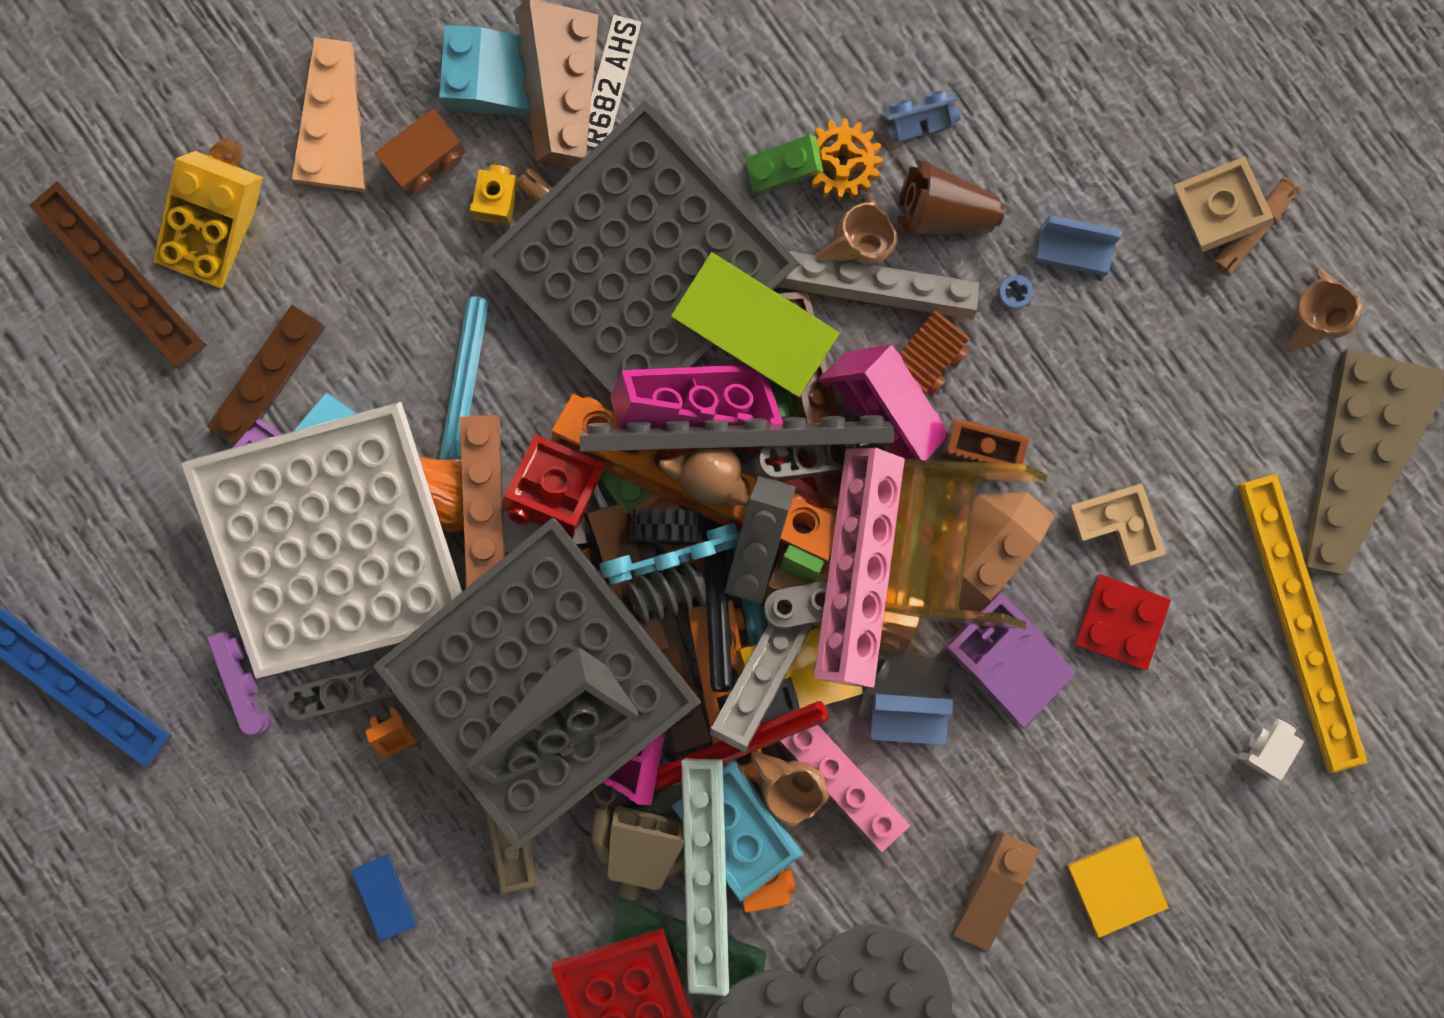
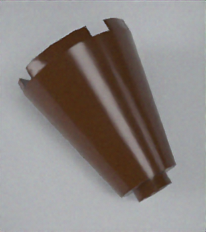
M916 160L915 162L918 167L911 166L909 168L899 198V205L905 206L904 217H897L898 228L902 234L992 232L996 226L999 227L1001 225L1005 207L1001 204L999 196L927 161Z

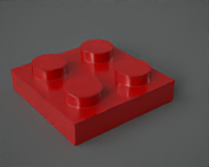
M1098 574L1073 645L1147 671L1171 599Z

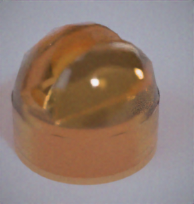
M224 138L218 140L211 147L209 155L212 158L236 167L243 157V149L237 141ZM229 152L231 154V159L227 158Z

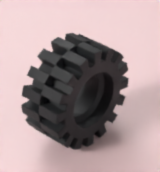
M659 508L630 510V542L663 545H692L698 543L699 512Z

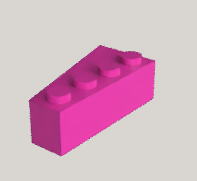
M748 365L621 370L610 397L619 429L627 428V423L650 422V428L666 427V422L677 420L689 421V427L705 426V421L714 419L728 420V425H744V420L751 418L767 419V424H783L768 378ZM754 446V447H743V448H750V449L761 450V449H762L763 447H765V446Z

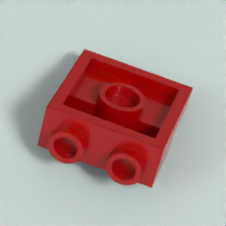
M535 434L504 495L502 510L507 511L509 519L521 525H527L531 521L543 526L551 518H556L573 539L588 509L589 500L604 471L605 463Z

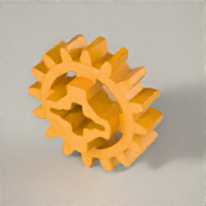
M843 118L841 127H836L835 123L830 120L828 121L826 132L819 127L815 129L814 135L817 139L823 170H826L834 180L821 173L814 176L811 187L815 189L823 186V197L825 198L832 191L836 192L837 201H842L844 193L848 192L853 200L857 199L858 188L867 193L871 187L868 179L871 181L878 180L880 173L874 168L882 166L883 158L874 155L880 152L881 144L870 143L874 132L871 130L862 134L861 122H858L854 128H850L848 120ZM837 139L831 147H823L827 142ZM852 141L856 142L862 149H858ZM838 155H845L846 165H839ZM864 170L858 178L848 182V178L855 172L861 173Z

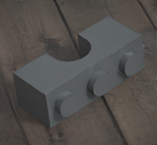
M758 476L746 511L725 589L726 594L759 604L762 603L796 486Z

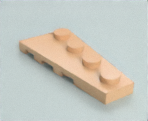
M314 37L292 180L298 184L367 193V182L363 164L364 151L360 133L361 120L357 102L358 89L354 47L351 42Z

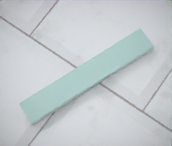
M686 758L681 760L688 993L725 996L729 993L723 759Z

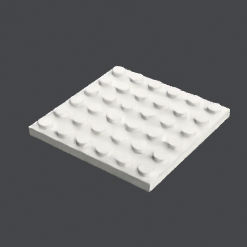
M401 402L181 463L256 679L400 643L462 592Z

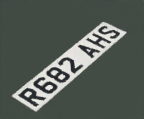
M617 15L613 16L591 96L588 146L596 147L612 132L642 22Z

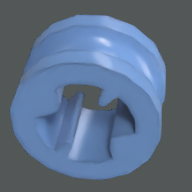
M1009 276L999 288V300L1008 309H1022L1032 298V284L1024 276ZM1015 283L1017 288L1023 287L1026 294L1023 293L1021 295L1022 301L1016 302L1014 297L1008 298L1005 291L1008 292L1011 289L1008 285Z

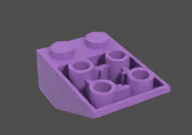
M998 593L971 620L1004 624L968 622L993 626L965 624L942 649L1024 728L1076 673L1036 627L1002 593Z

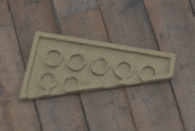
M1351 350L1342 352L1304 558L1307 569L1335 575H1345L1444 397V370Z

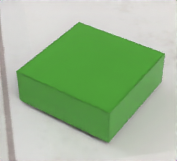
M789 545L779 569L808 583H815L824 561L798 547Z

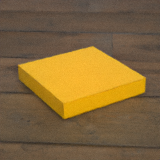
M1138 836L1130 837L1066 864L1098 938L1169 908Z

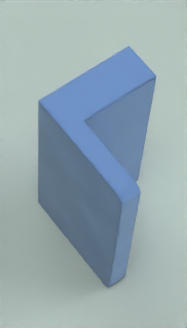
M1049 215L1041 226L1034 261L1107 276L1110 272L1114 246L1121 239L1122 230Z
M873 694L870 738L883 741L944 745L947 742L948 715H952L953 700Z

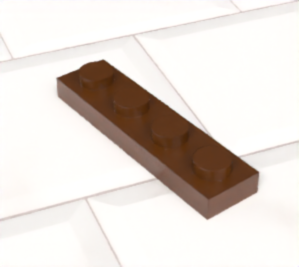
M291 305L207 427L233 445H236L243 435L254 427L258 418L262 420L323 332L325 326L294 305Z

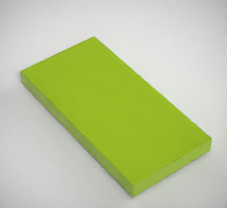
M713 252L710 253L671 315L679 323L800 398L840 335V332Z

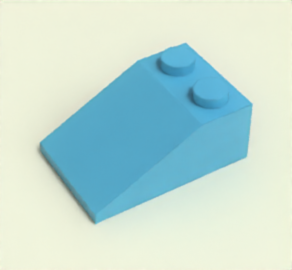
M444 25L439 98L447 112L529 116L531 107L529 94L525 92L524 79L526 78L524 59L520 57L518 43L521 41L520 36L483 27Z

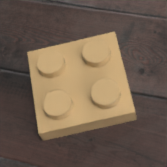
M1245 156L1174 185V192L1201 252L1274 224V217Z

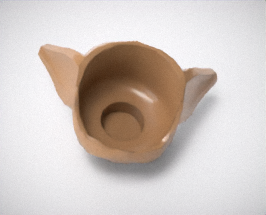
M864 195V203L853 206L842 215L834 229L835 240L816 254V258L819 261L852 260L857 263L871 265L882 262L891 254L898 244V235L888 215L882 212L870 195Z
M1324 269L1317 270L1318 281L1308 286L1298 300L1295 319L1299 327L1286 345V350L1289 352L1316 344L1322 339L1344 337L1352 332L1359 322L1363 308L1361 299L1344 284L1331 277Z
M729 447L695 448L691 454L660 460V468L673 480L680 482L685 492L698 502L710 505L728 504L730 506H745L749 504L746 486L740 477L742 472L740 459Z
M757 751L751 753V759L763 778L762 793L767 808L778 820L788 824L790 830H796L804 820L810 819L827 802L829 792L826 781L820 771L811 764L801 761L785 762Z

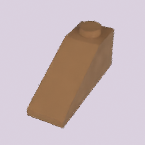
M997 830L952 935L989 951L1025 886L1040 849Z

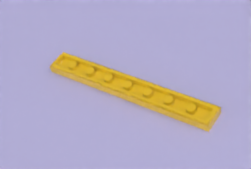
M1273 474L1238 485L1239 492L1328 773H1334L1368 763L1278 476Z

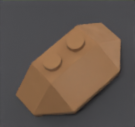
M1028 492L976 495L928 552L930 605L943 617L971 620L994 599L1038 547L1055 516ZM950 622L957 629H961L965 625L963 623Z

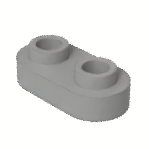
M815 582L774 591L769 595L764 604L763 612L766 621L772 627L780 630L821 623L824 607H820L815 603V596L819 594L826 596L827 582ZM780 602L788 603L791 607V612L787 615L780 614L777 610V604Z

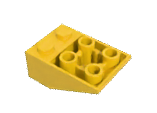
M197 151L175 158L153 262L215 287L223 288L255 213L263 177Z

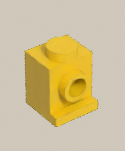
M489 165L488 171L479 169L473 203L470 206V212L475 220L511 226L518 187L516 186L517 178L515 175L510 174L511 170L501 165ZM490 186L499 187L500 191L496 195H489L487 193Z

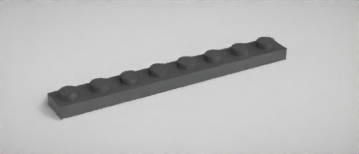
M880 415L861 416L860 422H845L844 417L827 416L821 418V423H806V418L789 417L783 419V424H767V419L751 418L745 419L744 425H728V420L714 419L705 421V426L689 427V421L677 420L666 422V427L650 428V422L627 423V428L611 429V423L588 424V429L581 430L579 437L580 451L894 443V427L889 421H883V416Z

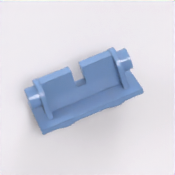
M941 90L925 95L924 102L912 105L911 100H905L889 105L890 111L880 114L881 118L888 121L891 120V125L886 126L888 139H896L897 142L922 135L920 121L922 120L926 121L929 133L953 127L954 122L960 121V113L957 106L951 107V103L959 101V97L951 94L947 95L946 90Z

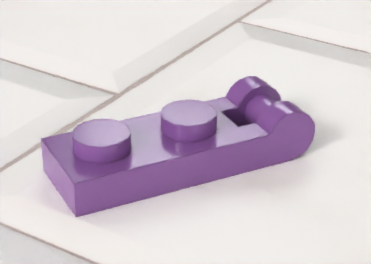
M225 632L208 637L210 648L241 731L249 735L266 732L271 726V718L269 714L260 711L254 696L258 693V688L250 672L246 673L241 659L245 658V652L240 640L237 637L233 638L232 633Z

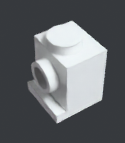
M1275 718L1272 725L1266 724L1264 728L1260 727L1254 733L1249 743V746L1252 747L1249 753L1240 752L1237 759L1267 778L1281 781L1304 741L1294 735L1296 731L1294 727Z

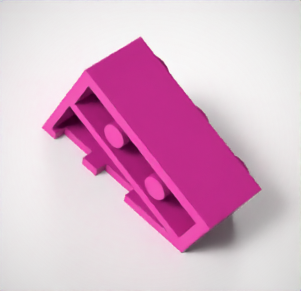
M892 344L844 352L818 378L825 387L832 384L846 399L843 406L849 413L856 410L861 416L880 415L883 416V421H889L894 427V443H888L890 453L904 458V464H916L914 461H926L949 436L941 422L940 416L933 410L924 396L921 386L914 380L903 363L902 356L895 350Z

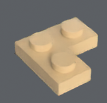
M1142 483L1068 506L1079 541L1082 542L1115 531L1127 566L1166 555Z

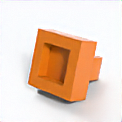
M393 707L389 709L390 719L381 723L376 716H373L370 719L371 728L365 730L369 743L383 759L418 743L413 729Z

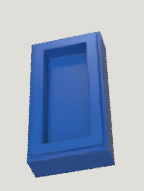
M389 854L351 870L380 941L418 925Z

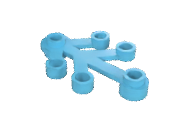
M732 523L706 531L709 541L636 563H632L630 555L600 563L599 565L603 578H608L609 584L612 585L632 579L631 570H633L636 577L691 560L690 552L693 560L736 547L738 545L736 538L740 537L741 531L738 532L736 524Z

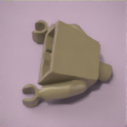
M599 784L594 789V798L599 804L598 809L594 810L591 841L599 861L608 866L607 877L610 880L620 882L618 894L627 900H637L640 897L642 888L659 890L666 879H673L684 870L683 821L614 805V809L611 811L610 804L616 799L617 790L612 788L613 795L611 799L603 801L598 796Z

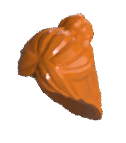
M419 457L442 531L451 533L464 530L461 460H438Z

